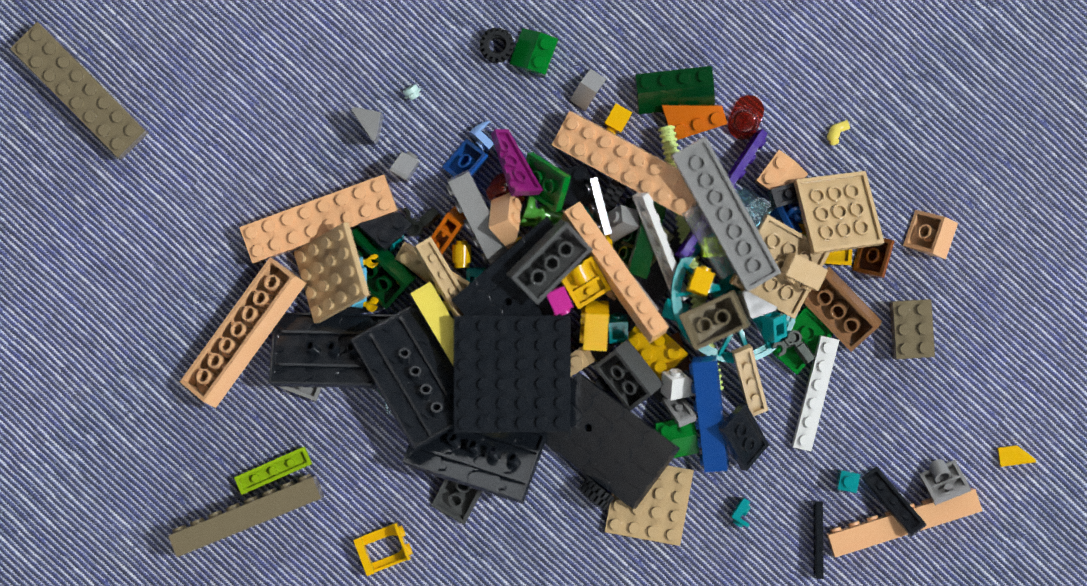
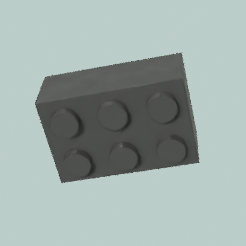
M628 339L593 366L630 411L664 385Z

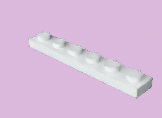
M637 193L632 198L671 294L672 278L677 267L674 253L668 244L667 235L660 223V217L655 211L653 199L649 193ZM682 282L681 293L686 292L687 286L684 282ZM689 295L681 296V301L688 299Z
M819 335L814 354L815 359L812 362L791 445L793 448L812 451L839 344L838 339Z

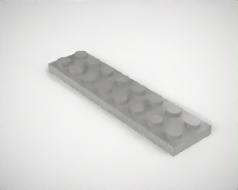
M706 136L671 155L746 292L780 274L779 267Z

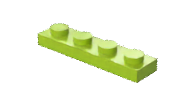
M304 446L238 475L234 479L241 495L313 463Z

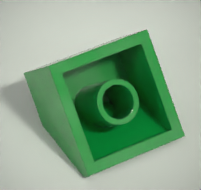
M522 28L509 64L545 77L557 47L558 38Z
M674 419L654 423L655 429L680 447L674 458L699 453L694 422L680 428Z

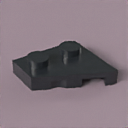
M399 212L362 222L358 225V228L385 252L412 228V224Z

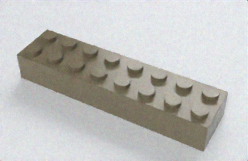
M36 22L10 48L117 158L123 159L149 133L39 22Z
M305 475L298 478L299 482L296 484L290 481L281 485V490L276 491L273 488L262 493L263 497L259 499L256 495L244 500L245 504L242 506L236 503L227 507V512L222 513L219 510L208 515L209 519L204 520L202 517L190 522L191 526L188 528L185 524L173 529V534L168 537L176 557L325 497L317 476Z

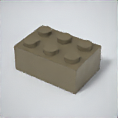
M931 299L890 302L893 359L935 357Z

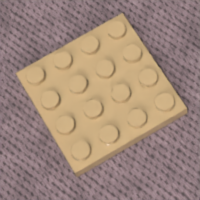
M866 171L803 178L794 181L812 254L884 244Z
M765 214L757 229L779 269H781L789 252L795 253L823 267L830 252L812 254L806 236ZM734 272L729 283L741 290H745L736 272ZM782 274L776 275L749 291L775 305L777 310L794 319L809 291L800 288V283L795 281L793 284L784 280L785 276Z
M342 223L294 251L301 279L306 282L304 290L314 323H321L370 295L349 223Z
M668 465L636 509L626 505L611 493L614 500L609 505L604 532L680 546L694 470Z

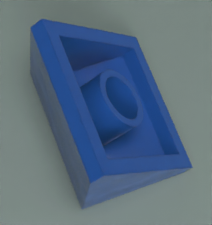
M466 138L442 168L452 177L466 170L473 177L489 159V156Z

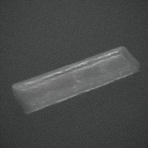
M696 204L682 213L718 277L723 280L735 272L699 205Z

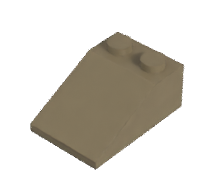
M735 290L679 315L695 351L751 325Z

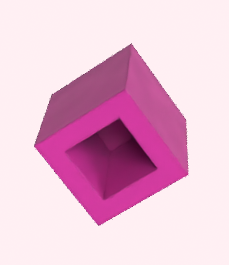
M563 284L555 287L547 295L555 315L563 316L571 312L570 308H573V305Z

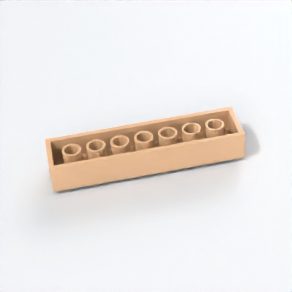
M572 111L568 112L552 146L639 193H649L653 201L684 218L690 217L697 202L677 167Z
M383 174L239 228L252 263L258 264L268 260L270 257L274 258L301 248L342 223H349L350 229H353L362 222L399 211L386 176Z
M270 257L185 373L180 383L204 403L216 408L306 285V282Z

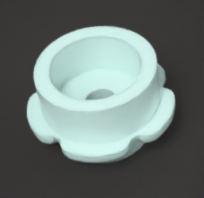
M416 84L411 85L403 91L404 98H409L410 101L420 96L419 92L421 89Z

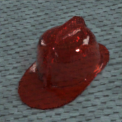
M746 95L738 99L728 120V130L732 136L744 140L754 135L764 114V106L761 100L752 95Z

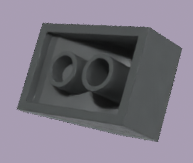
M445 479L431 506L465 525L483 491Z

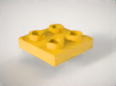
M592 256L582 260L561 281L577 309L582 308L611 290Z

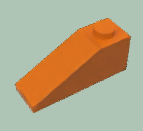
M455 206L445 215L431 236L442 255L465 225L463 220L467 219L463 212L459 213Z

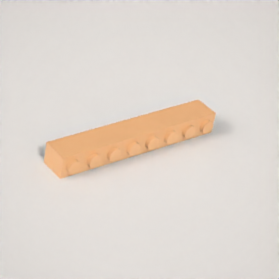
M578 202L565 210L561 219L566 221L593 249L587 256L593 257L611 290L647 341L651 343L665 334L669 326L583 205Z
M970 488V492L937 505L933 503L931 498L922 500L920 505L910 504L926 523V526L921 530L981 512L982 508L976 489ZM886 511L885 516L878 517V515L867 517L866 522L854 521L848 524L849 527L841 529V526L830 529L831 533L826 535L833 556L839 557L908 535V533L892 514Z

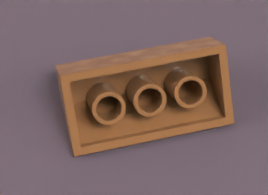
M828 266L826 268L828 272L819 291L812 289L808 293L804 304L852 352L880 326L882 321Z

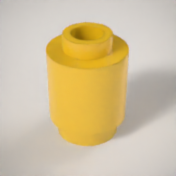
M456 241V245H452V263H454V268H469V263H471V245H467V241Z

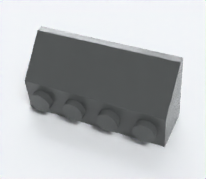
M560 219L506 274L538 305L593 249L566 221Z

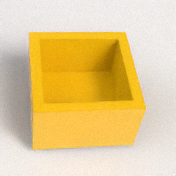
M593 300L581 308L580 343H583V350L607 351L609 301Z

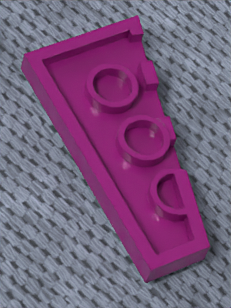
M495 129L491 133V137L511 196L539 195L543 189L509 129Z

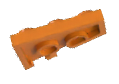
M661 104L667 125L675 126V138L678 140L728 124L722 105Z

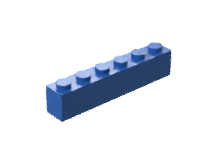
M717 355L694 357L692 363L689 364L690 375L694 377V382H691L692 394H696V400H694L693 405L694 412H698L696 430H700V436H698V447L702 448L700 465L704 466V472L728 471L727 444L718 430L724 422Z

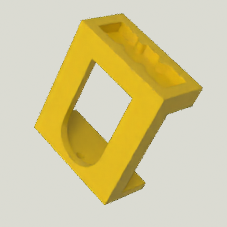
M398 522L353 540L367 576L411 559L410 555L413 554L409 543H405L403 537L406 536L403 526L398 525ZM391 535L399 537L402 548L398 553L372 563L365 545Z

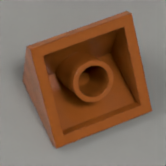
M883 238L884 244L858 248L852 271L879 279L884 278L895 241Z

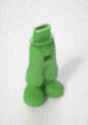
M528 196L525 208L523 207L520 215L519 226L534 227L546 216L556 224L562 218L563 212H555L545 205L538 209L535 198Z

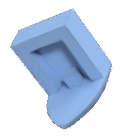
M491 121L480 123L469 132L476 141L475 145L487 153L493 148L494 143L482 131Z

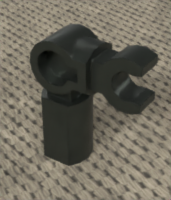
M433 206L419 217L417 222L415 218H411L409 209L404 208L407 214L405 218L412 224V228L408 230V233L413 237L420 236L424 227L428 228L441 217Z
M796 330L788 331L787 337L782 338L781 342L771 345V348L781 347V351L777 356H783L787 348L790 349L794 346L795 352L805 365L815 359V355L806 343L801 341V333Z

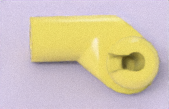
M848 120L830 127L827 134V140L830 145H837L840 133L850 129Z

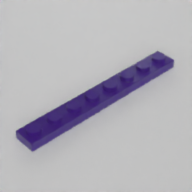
M763 129L754 133L727 174L734 188H736L735 183L737 180H740L745 175L746 166L755 160L756 151L761 149L766 143L765 137L768 133ZM703 213L675 253V256L679 259L689 258L695 251L694 246L697 241L700 242L701 237L705 236L706 232L704 230L709 224Z

